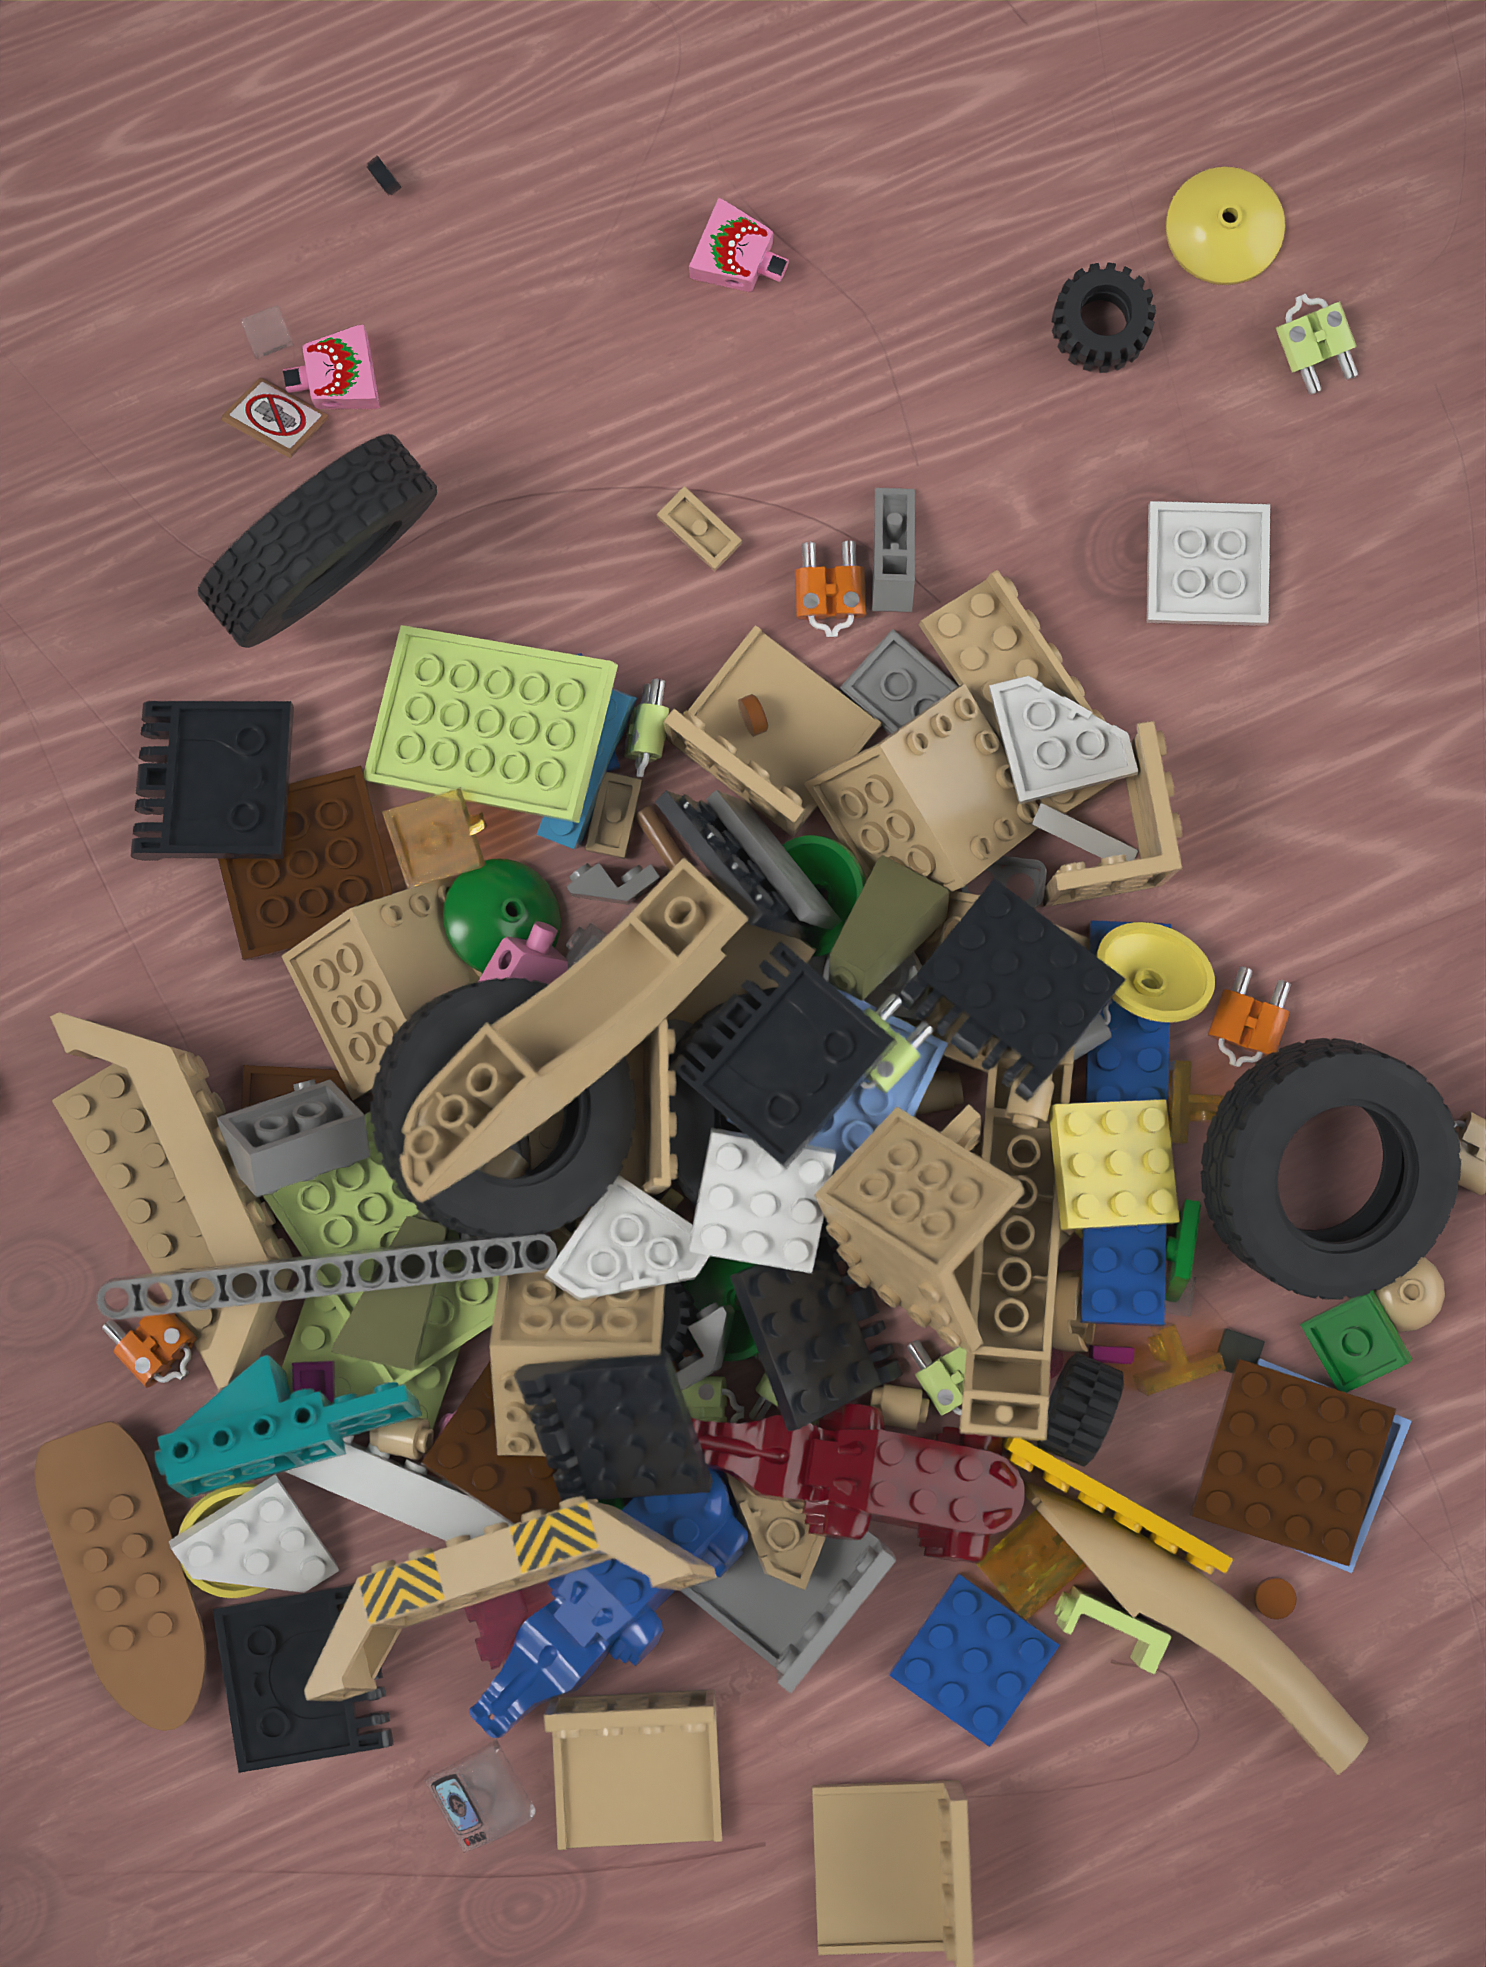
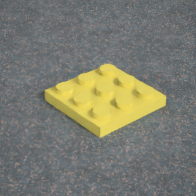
M1166 1100L1074 1103L1050 1106L1049 1121L1061 1230L1161 1225L1180 1222Z

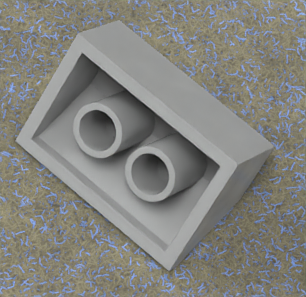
M331 1080L217 1117L219 1128L238 1175L256 1197L275 1193L280 1188L300 1181L312 1180L320 1174L337 1168L349 1167L357 1161L370 1157L365 1115Z

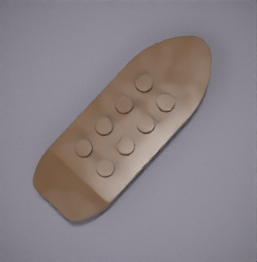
M114 1421L103 1422L48 1441L40 1446L37 1453L35 1488L95 1672L111 1697L138 1721L157 1730H174L188 1720L199 1700L206 1671V1642L201 1618L187 1576L180 1561L170 1548L169 1541L174 1536L149 1461L135 1438Z

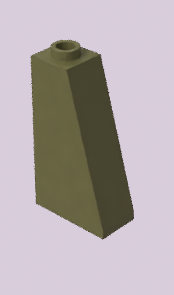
M882 855L877 860L830 953L828 982L840 991L863 1001L946 921L950 890Z
M418 1211L417 1217L407 1216L389 1247L447 1241L449 1228L440 1225L437 1220L432 1221ZM417 1254L407 1255L401 1262V1271L408 1276L418 1275L424 1267V1260ZM381 1263L378 1265L370 1281L377 1279L381 1275L383 1268ZM436 1283L364 1291L335 1340L332 1352L414 1371L417 1366Z

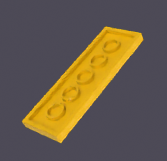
M1005 1437L1003 1447L1009 1450L1006 1458L1029 1472L1032 1471L1034 1465L1045 1471L1041 1478L1066 1493L1070 1486L1081 1491L1077 1498L1101 1513L1104 1512L1106 1507L1116 1511L1113 1519L1138 1534L1143 1527L1152 1532L1148 1539L1173 1554H1176L1179 1548L1185 1550L1188 1553L1184 1559L1212 1575L1215 1568L1226 1574L1233 1559L1225 1553L1023 1438Z

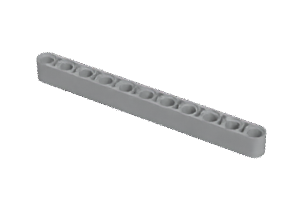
M544 1233L509 1238L474 1237L116 1277L103 1284L97 1295V1305L103 1315L111 1319H123L538 1272L546 1270L553 1265L557 1249L551 1238ZM535 1240H542L548 1247L546 1257L538 1262L528 1260L526 1257L528 1244ZM492 1245H501L505 1247L507 1252L505 1261L496 1267L487 1265L484 1260L486 1249ZM452 1249H458L465 1254V1263L457 1271H449L442 1264L445 1253ZM417 1254L423 1258L424 1267L418 1275L408 1276L401 1271V1262L407 1255ZM367 1259H376L383 1267L381 1275L372 1281L363 1279L358 1273L360 1264ZM327 1263L336 1265L341 1271L339 1280L332 1285L320 1283L316 1276L318 1269ZM291 1268L298 1274L299 1281L293 1289L283 1290L275 1284L274 1277L279 1270ZM241 1273L251 1274L257 1282L255 1290L247 1295L237 1293L232 1285L235 1276ZM200 1277L209 1279L214 1285L213 1295L204 1300L194 1297L190 1291L191 1283ZM157 1282L164 1283L171 1289L172 1297L167 1303L156 1304L150 1300L148 1288ZM120 1287L124 1289L129 1296L128 1305L121 1309L110 1307L105 1299V1294L110 1288Z

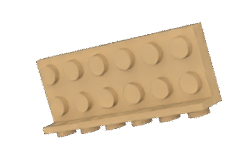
M998 570L992 572L982 583L922 619L918 624L958 685L966 684L1003 748L1004 744L989 685L1030 676L1041 682L1044 687L1062 697H1067L1105 721L1101 713L1096 709L1092 710L1083 697L1085 692L1079 680L1074 676H1069L1062 666L1063 660L1054 644L1047 643L1040 633V624L1036 616L1030 610H1025L1017 599L1018 592L1013 582L1008 577H1003ZM1118 780L1036 801L1039 806L1042 803L1066 814Z

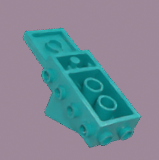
M269 1355L257 1359L170 1434L159 1436L160 1450L155 1451V1459L160 1474H166L168 1486L188 1499L213 1492L225 1486L245 1483L344 1455L346 1450L343 1438L422 1416L418 1399L405 1385L399 1386L397 1382L378 1385L374 1388V1393L358 1397L356 1393L339 1396L333 1400L334 1404L320 1391L314 1393V1389L299 1390L290 1394L285 1370Z

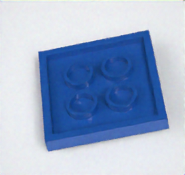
M957 1573L888 1674L991 1747L1060 1645L967 1578Z

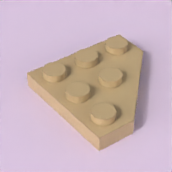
M723 1472L764 1573L799 1589L806 1590L826 1537L808 1533L809 1524H805L806 1515L802 1513L804 1503L757 1497L730 1474Z

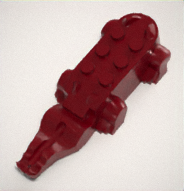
M845 1404L817 1420L816 1426L810 1423L799 1430L787 1431L781 1415H774L743 1424L702 1421L691 1418L708 1467L730 1474L757 1497L779 1501L803 1502L802 1513L806 1515L805 1524H809L808 1533L812 1535L859 1541L866 1535L870 1522L876 1521L917 1529V1538H920L919 1546L925 1548L924 1556L952 1562L979 1563L986 1557L990 1535L1009 1528L1020 1516L1025 1501L1024 1483L1018 1469L1007 1458L1002 1456L1003 1441L1001 1436L960 1433V1428L949 1426L943 1427L942 1433L936 1434L935 1440L885 1431V1419L882 1411L876 1407L859 1404Z

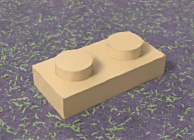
M685 486L657 514V518L714 572L742 544V540Z
M605 772L596 799L585 848L586 851L620 859L626 858L642 786L641 779Z

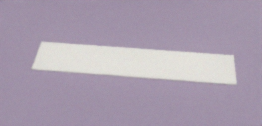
M1042 803L1032 825L1101 858L1126 855L1127 861H1132L1138 852L1137 849Z

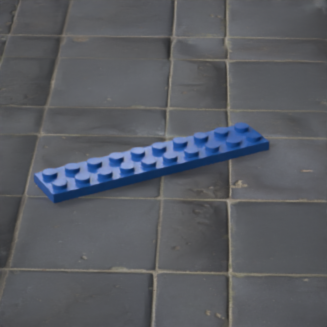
M1091 920L1089 923V951L1096 956L1102 939L1111 930L1134 922ZM1154 923L1171 928V924ZM1111 999L1112 1003L1108 1006L1111 1020L1107 1026L1112 1037L1086 1053L1085 1103L1166 1100L1168 1112L1170 1022L1144 1019L1125 1010ZM1101 1011L1100 1015L1104 1019V1013L1103 1011ZM1166 1224L1082 1229L1080 1323L1158 1327L1165 1325Z

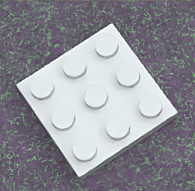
M1150 501L1148 505L1146 623L1266 626L1269 623L1270 504Z
M712 1128L690 1237L689 1252L812 1273L824 1216L815 1194L832 1176L836 1151L807 1145L788 1168L785 1169L746 1134Z

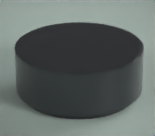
M378 155L367 163L366 167L388 196H392L402 188Z

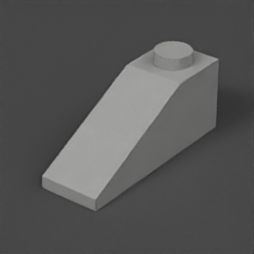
M875 488L872 611L912 612L915 585V489Z

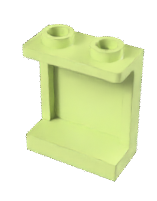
M1074 1585L1069 1593L1062 1592L1054 1609V1614L1058 1615L1056 1623L1062 1631L1070 1635L1080 1615L1086 1614L1137 1638L1138 1641L1130 1658L1139 1668L1154 1675L1172 1637L1161 1626L1137 1615L1133 1618L1125 1609Z

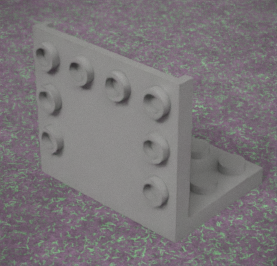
M738 1509L737 1520L746 1529V1526L743 1522V1519ZM867 1531L866 1535L859 1541L826 1537L806 1590H802L764 1573L748 1534V1541L742 1549L744 1554L721 1578L717 1577L681 1589L680 1591L777 1669V1683L791 1693L895 1563L896 1558L891 1548L870 1531Z

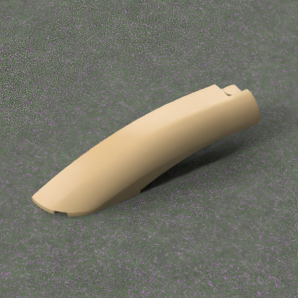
M683 858L611 933L570 969L490 1026L486 1023L425 1087L408 1113L402 1131L406 1138L404 1155H400V1161L405 1181L415 1198L422 1203L476 1170L534 1130L606 1073L661 1023L726 956L720 949L743 926L748 918L692 864Z
M1023 1481L1024 1495L1133 1618L1142 1613L1184 1635L1237 1671L1276 1707L1319 1758L1337 1775L1341 1774L1359 1756L1368 1743V1735L1294 1652L1241 1603L1189 1563L1157 1545L1141 1533H1136L1117 1522V1520L1080 1502Z

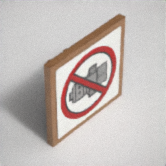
M261 377L221 417L222 421L288 458H291L328 419V415Z

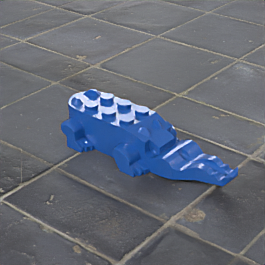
M708 1467L713 1482L710 1492L630 1497L632 1500L621 1510L622 1512L714 1567L717 1577L721 1578L744 1554L742 1549L748 1541V1533L737 1520L738 1507L722 1471ZM615 1558L549 1580L548 1585L553 1589L551 1594L556 1599L530 1616L519 1628L513 1648L502 1670L491 1682L480 1700L470 1707L471 1717L490 1737L502 1738L538 1705L577 1691L590 1678L608 1654L615 1660L620 1658L624 1663L630 1661L634 1666H637L658 1644L663 1633V1626L655 1611L675 1590L652 1587L649 1576ZM492 1714H494L493 1720L490 1718Z

